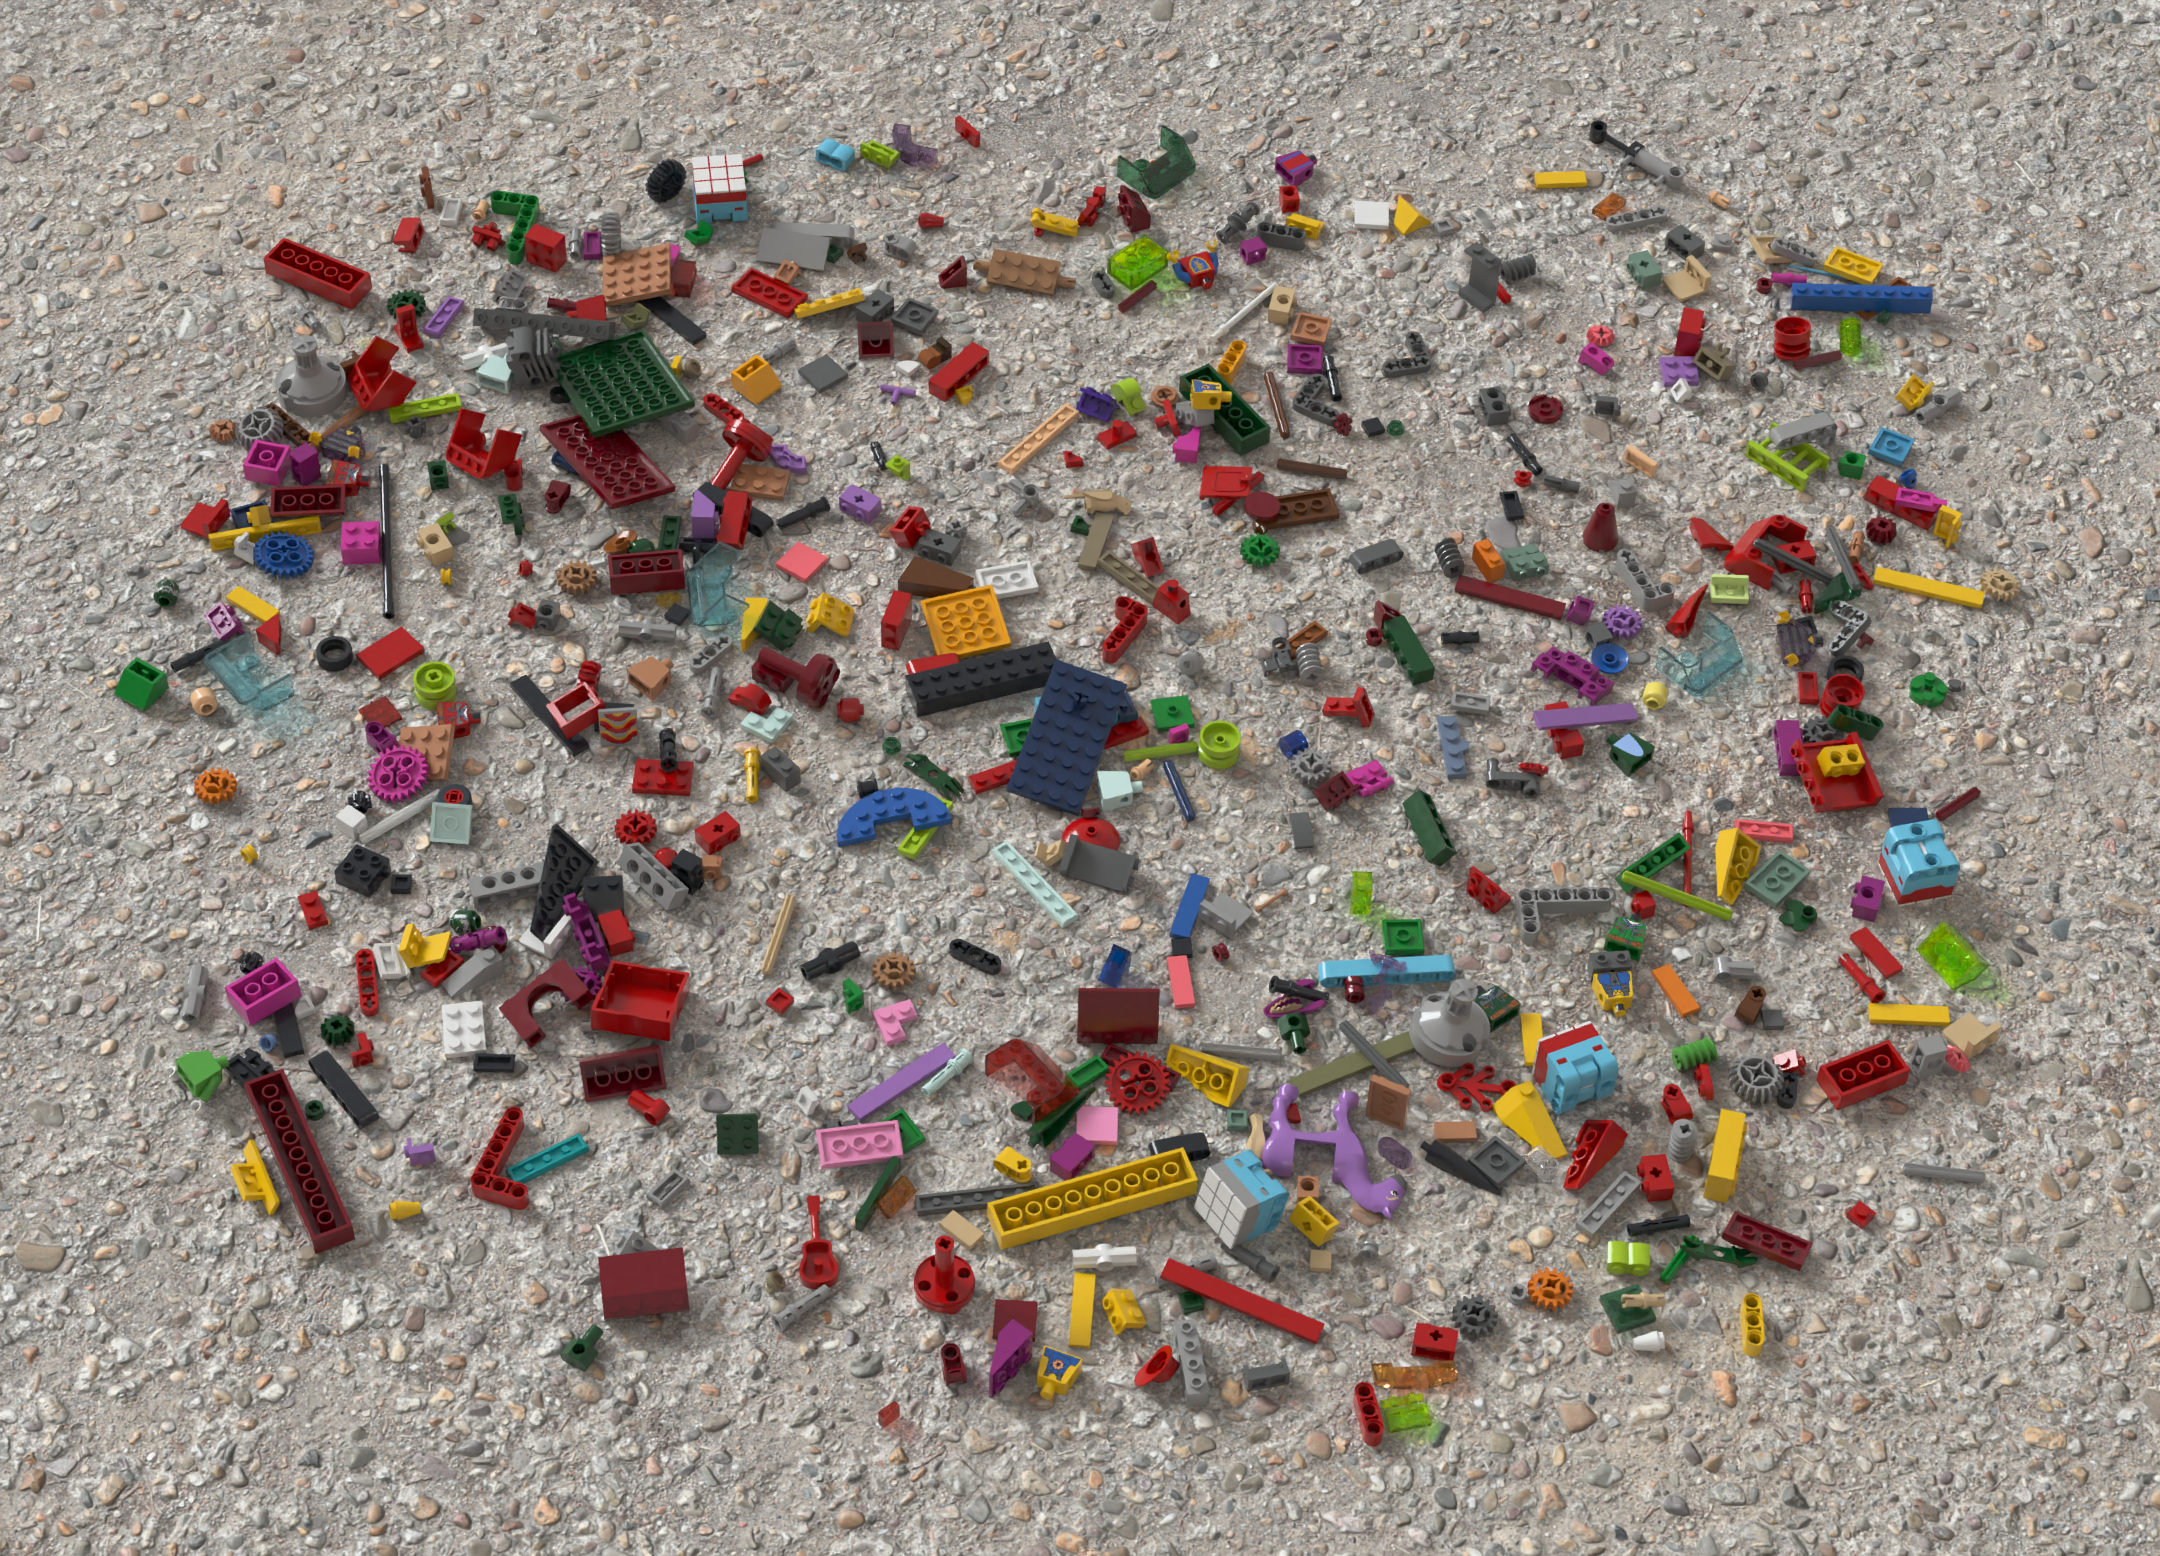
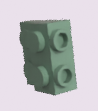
M1536 544L1501 551V557L1513 581L1548 575L1549 563L1544 553L1539 551Z

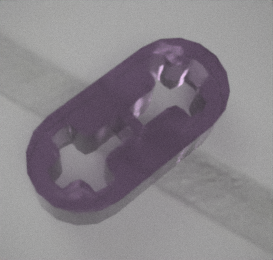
M1386 1136L1379 1140L1377 1151L1383 1158L1399 1169L1410 1167L1412 1153L1391 1137Z

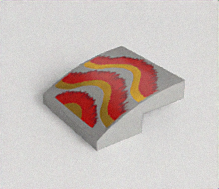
M637 707L598 709L601 746L639 744Z

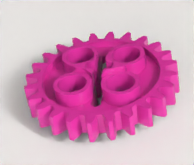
M401 744L399 749L394 745L392 751L386 748V754L380 752V758L374 757L376 763L369 765L372 769L367 771L370 776L367 778L370 783L369 787L375 796H378L380 800L384 798L386 803L392 800L395 804L397 799H400L401 803H403L405 797L411 800V794L417 796L416 790H423L421 784H427L425 778L430 776L427 772L430 770L427 765L428 761L423 753L419 752L417 748L412 749L410 745L405 748Z

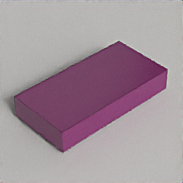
M601 231L584 232V260H601Z

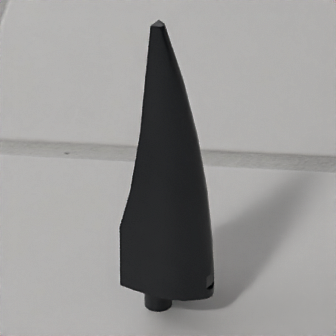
M1435 1139L1431 1145L1426 1141L1421 1144L1420 1148L1427 1152L1425 1160L1433 1166L1498 1196L1501 1194L1479 1170L1439 1140Z

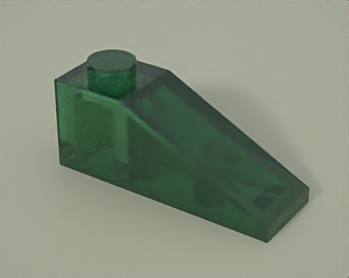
M1839 573L1816 600L1813 613L1816 615L1828 610L1829 605L1835 600L1848 602L1860 597L1863 583L1859 579L1860 589L1853 591L1844 573Z

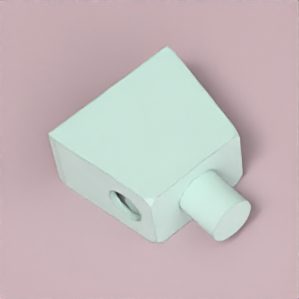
M507 354L503 358L495 355L491 356L476 371L478 385L506 394L509 393L515 376L506 363Z
M1097 771L1096 784L1103 811L1131 805L1133 793L1143 792L1142 782H1131L1129 773L1126 771Z

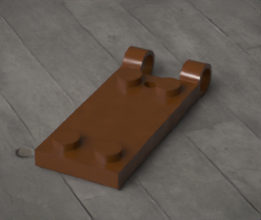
M1330 488L1275 496L1280 502L1278 516L1266 522L1256 519L1252 522V527L1255 534L1259 533L1262 535L1271 529L1339 519L1340 513Z

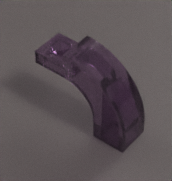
M894 124L892 147L893 150L900 152L898 159L913 167H919L920 163L937 165L938 149L912 143L910 141L911 126Z

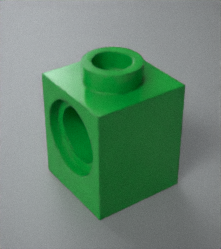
M1845 450L1844 458L1840 457L1838 467L1841 468L1839 475L1860 480L1866 455Z

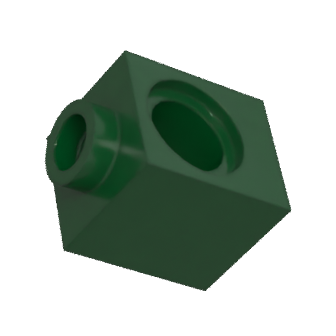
M445 460L427 462L431 491L449 488Z

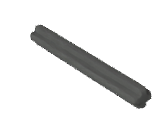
M1756 538L1752 544L1754 548L1827 585H1831L1834 581V577L1829 573L1760 538Z
M1347 1020L1339 1024V1030L1389 1081L1409 1088V1083Z

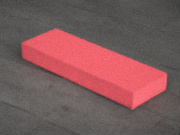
M1735 819L1734 828L1740 829L1753 840L1793 843V824Z
M1187 955L1167 957L1175 1009L1195 1007Z

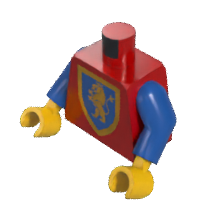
M1209 240L1206 242V248L1210 250V253L1205 251L1177 259L1179 252L1176 249L1173 251L1174 257L1169 252L1167 260L1173 263L1172 267L1177 279L1187 283L1191 288L1202 286L1205 290L1210 289L1219 266L1217 252H1215L1217 240H1213L1214 246L1209 245Z

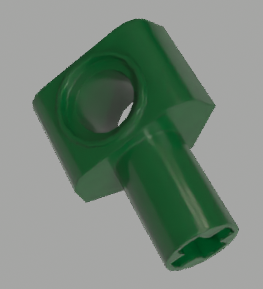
M1298 1012L1283 1015L1277 1019L1282 1040H1290L1294 1054L1304 1053L1307 1050L1304 1038L1310 1034L1307 1017Z
M592 1324L581 1339L572 1338L560 1354L562 1360L585 1372L598 1356L599 1352L594 1346L603 1335L602 1329Z

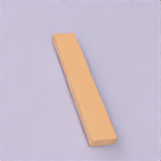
M1064 404L998 462V467L1012 475L1078 418L1079 411Z

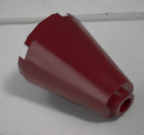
M1600 503L1596 507L1582 534L1584 545L1595 552H1599V550L1609 552L1618 544L1619 536L1615 509L1609 503Z

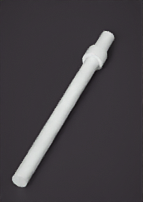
M1274 282L1228 322L1221 324L1217 331L1210 336V340L1215 342L1219 337L1226 335L1232 326L1272 294L1275 286L1279 285Z

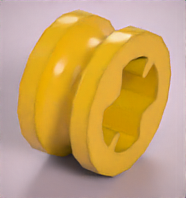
M448 568V570L441 569L442 585H445V583L452 584L451 568Z
M250 844L246 845V849H240L242 858L248 864H251L253 859H258L257 852Z

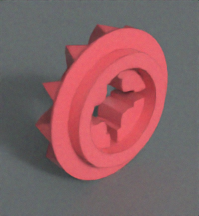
M1601 324L1600 326L1594 325L1587 332L1588 341L1596 346H1608L1613 343L1615 338L1613 329H1609L1608 326L1603 327Z
M1948 1045V1052L1945 1057L1946 1062L1954 1070L1966 1073L1971 1068L1966 1055L1961 1050H1958L1957 1047Z

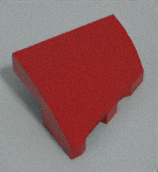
M1691 518L1689 529L1694 541H1698L1700 549L1715 547L1717 552L1732 550L1733 544L1705 520Z

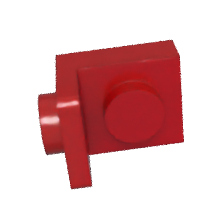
M518 602L515 608L511 607L507 615L510 618L507 625L511 626L515 621L532 629L535 624L536 610Z

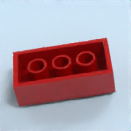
M1886 1040L1820 1066L1816 1081L1838 1111L1906 1084L1910 1068L1890 1040Z

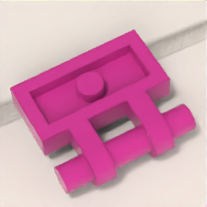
M1377 760L1345 773L1353 785L1357 783L1360 785L1355 790L1361 789L1358 791L1360 798L1374 795V792L1380 789L1385 790L1394 783L1392 777L1385 779L1387 772Z

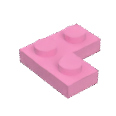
M910 999L873 1011V1018L887 1046L905 1041L906 1035L901 1024L917 1019V1013Z

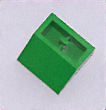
M136 657L124 668L114 695L144 712L169 689L166 673Z

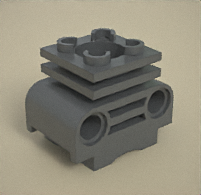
M529 327L510 329L512 336L506 337V345L509 349L506 355V363L514 373L516 385H524L526 390L529 391L543 387L545 384V374L549 380L551 379V371L554 378H558V370H560L558 357H560V351L558 347H555L553 343L555 342L554 337L549 334L548 329H544V337L541 330H537V338Z

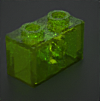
M1352 872L1350 914H1370L1373 892L1372 872Z

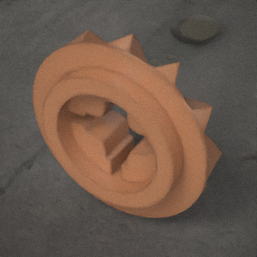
M1159 386L1151 393V402L1155 403V406H1161L1162 409L1164 408L1162 401L1165 400L1162 398V395L1169 399L1172 406H1176V403L1179 401V393L1170 386Z
M223 419L220 422L216 420L215 424H211L210 436L219 442H227L236 437V422H232L231 419L227 421Z

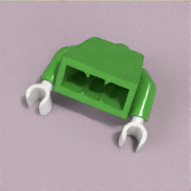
M208 1050L187 1052L182 1057L176 1059L175 1067H167L166 1073L170 1075L169 1078L172 1081H177L181 1078L194 1097L200 1098L199 1100L192 1101L190 1106L191 1109L196 1110L197 1114L201 1115L206 1110L204 1102H208L222 1082V1069L229 1066V1061L225 1055L215 1059Z

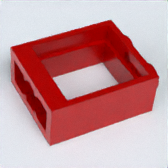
M586 682L546 705L552 718L567 739L599 721L598 709L606 707L601 697L597 699L598 694L594 687L589 688ZM589 699L593 703L592 707L569 721H566L562 716Z

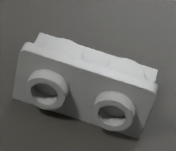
M511 267L508 273L504 272L499 281L502 283H497L493 292L495 295L493 300L496 301L498 296L518 298L529 278Z

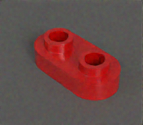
M1698 1064L1697 1069H1694V1079L1699 1083L1698 1095L1702 1097L1703 1101H1712L1714 1089L1709 1067L1707 1064Z

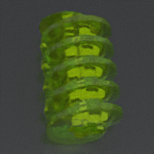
M1855 317L1845 318L1839 324L1840 351L1847 356H1855L1862 350L1861 322Z

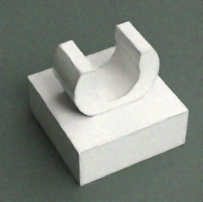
M1680 378L1670 389L1675 401L1681 404L1685 399L1690 400L1694 395L1691 393L1692 390L1686 379Z
M808 1086L802 1087L796 1103L806 1116L814 1113L816 1106L819 1105L818 1098H821L822 1094L818 1090L811 1091Z

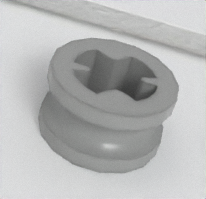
M1372 1241L1361 1243L1360 1257L1365 1260H1375L1378 1258L1379 1245Z
M1522 1284L1511 1285L1507 1295L1508 1301L1513 1305L1523 1304L1526 1301L1527 1289Z

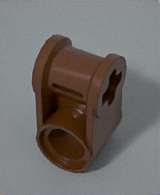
M1760 986L1751 987L1743 1001L1739 1004L1734 1017L1753 1025L1764 1004L1763 1001L1766 997L1764 988Z

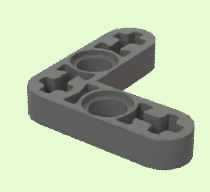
M1411 331L1406 334L1405 344L1411 357L1385 361L1382 365L1383 376L1394 378L1430 371L1432 360L1420 333ZM1415 350H1420V351H1422L1423 353L1418 354V353H1415L1414 351H1415ZM1403 365H1409L1411 368H1404Z
M1313 374L1293 398L1292 407L1294 411L1333 426V423L1337 421L1336 416L1340 413L1332 407L1315 401L1324 389L1326 380L1321 374ZM1310 391V392H1312L1313 394H1312V395H1307V394H1305V392ZM1312 409H1319L1320 412H1313Z
M1835 600L1828 607L1829 612L1835 619L1846 623L1828 645V649L1834 657L1844 655L1872 622L1865 611L1842 600ZM1854 612L1853 615L1846 618L1849 613ZM1853 632L1851 636L1846 637L1848 633Z

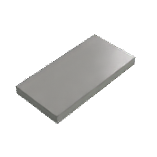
M763 227L756 260L757 262L781 265L784 260L788 262L793 261L801 269L824 272L831 239L829 237Z

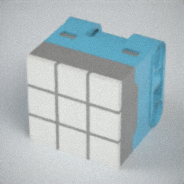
M1247 1149L1236 1156L1207 1168L1194 1206L1196 1211L1230 1249L1273 1231L1280 1222L1290 1195L1277 1179L1272 1180L1262 1169L1263 1163L1251 1149Z

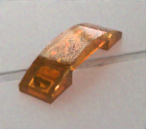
M1455 1360L1434 1361L1432 1366L1393 1367L1392 1363H1371L1374 1384L1385 1388L1423 1389L1458 1381Z

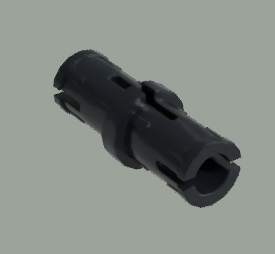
M1458 630V632L1453 633L1441 632V644L1463 645V643H1479V631L1462 632V630Z

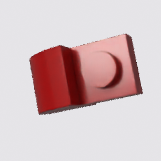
M752 683L747 687L738 686L728 697L730 704L744 706L747 712L760 715L772 703L769 695L762 688Z

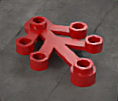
M1466 1063L1463 1065V1068L1454 1074L1443 1073L1438 1077V1088L1444 1092H1451L1460 1101L1459 1106L1463 1110L1471 1108L1472 1099L1465 1096L1459 1089H1465L1480 1103L1481 1111L1490 1112L1493 1103L1480 1091L1501 1093L1503 1096L1507 1092L1506 1090L1516 1086V1083L1512 1080H1504L1500 1085L1479 1083L1484 1079H1492L1494 1077L1495 1069L1489 1065L1485 1066L1482 1071L1474 1076V1065ZM1464 1076L1471 1077L1467 1081L1460 1080Z

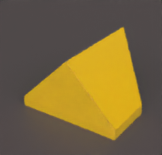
M1399 195L1394 227L1403 236L1431 224V221L1419 209Z

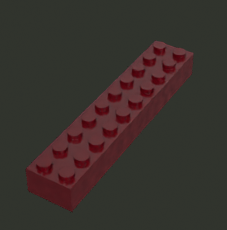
M284 1069L244 1082L248 1101L314 1253L318 1254L355 1240L353 1225Z

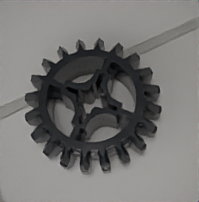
M674 159L662 160L661 164L657 163V167L653 168V171L649 173V178L646 179L647 183L645 186L647 188L645 191L647 195L655 202L666 203L667 200H671L683 189L682 186L686 183L684 180L687 178V171L681 163Z

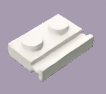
M394 943L374 944L373 951L381 979H400L402 976L410 977V968L406 966L398 952L400 943L395 945Z

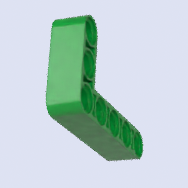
M494 191L490 195L492 211L497 214L517 216L506 247L508 262L517 265L522 263L526 254L524 236L534 224H537L540 215L539 199L534 195Z

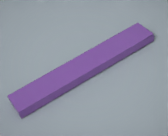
M1633 703L1542 710L1533 713L1539 731L1636 722L1639 719Z
M941 1043L847 1105L849 1112L859 1122H862L945 1067L950 1059H954L956 1055L944 1043Z

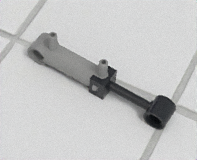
M1597 120L1591 123L1589 140L1592 143L1601 144L1607 141L1625 152L1624 159L1620 161L1621 167H1625L1627 164L1632 167L1634 165L1641 167L1657 177L1653 182L1655 187H1658L1663 182H1666V186L1672 190H1678L1682 187L1684 170L1681 167L1671 166L1645 151V146L1637 141L1630 146L1608 135L1607 124L1603 121Z

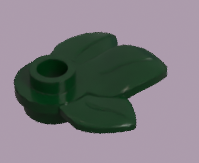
M1785 900L1784 903L1788 911L1781 914L1778 918L1784 925H1793V930L1800 932L1806 930L1809 924L1814 923L1818 915L1816 909L1812 906H1805L1801 901Z

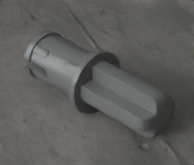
M1546 475L1544 479V485L1559 488L1560 491L1579 492L1581 482Z

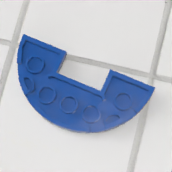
M899 787L876 791L856 802L844 814L837 829L838 847L876 840L874 826L912 818L914 831L953 824L952 818L945 804L928 792Z

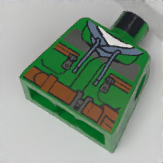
M1631 914L1629 919L1619 917L1606 936L1603 950L1609 952L1629 950L1630 958L1639 961L1646 931V925L1640 923L1641 917L1637 914Z

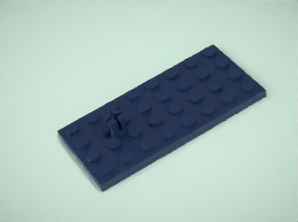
M1056 659L1006 791L1079 816L1127 684Z

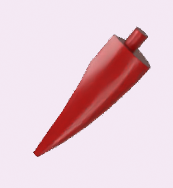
M1708 583L1689 597L1665 626V629L1673 634L1675 638L1680 636L1687 637L1694 626L1699 606L1707 591Z

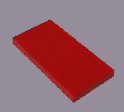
M750 268L731 287V292L788 319L795 313L794 309L798 308V305L804 304L808 299V294L754 268Z

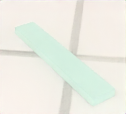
M1008 841L992 849V855L1062 928L1078 919V914Z

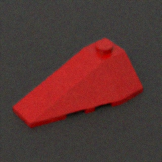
M1585 1120L1575 1141L1578 1143V1146L1572 1152L1571 1157L1574 1160L1566 1174L1563 1185L1565 1190L1579 1191L1620 1151L1628 1134L1613 1120Z

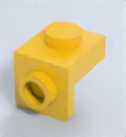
M268 505L251 507L250 512H247L248 523H252L253 526L271 523Z

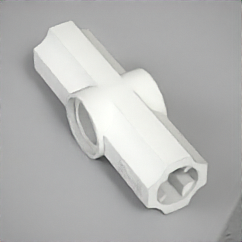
M506 343L493 347L484 344L476 352L460 356V362L463 370L466 371L482 366L493 355L503 358L509 349Z
M1099 1244L1094 1249L1072 1250L1074 1269L1096 1268L1099 1271L1106 1272L1116 1266L1137 1265L1135 1246L1113 1248L1110 1244Z

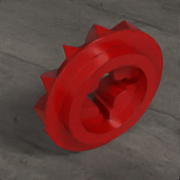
M1532 762L1521 763L1518 767V770L1522 773H1535L1539 777H1543L1549 772L1547 766Z

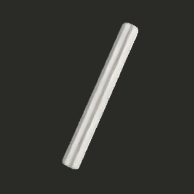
M440 790L432 791L359 834L360 841L366 844L430 807L432 802H437V795Z

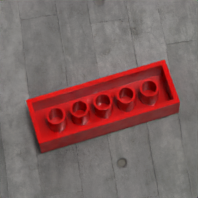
M284 237L263 258L266 274L352 310L372 289L370 273Z

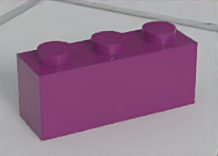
M1776 720L1773 735L1779 776H1801L1790 753V748L1797 738L1800 739L1802 744H1805L1802 742L1803 729L1799 726V720Z

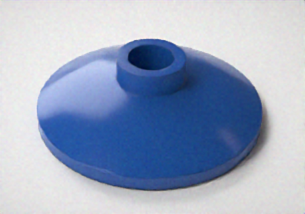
M1604 643L1594 648L1591 654V661L1599 668V671L1606 674H1617L1627 667L1628 655L1622 647L1612 643Z

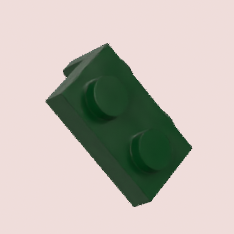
M516 493L498 496L503 525L513 523L515 536L523 535L522 527H525L524 516H520L522 514L521 503H517Z

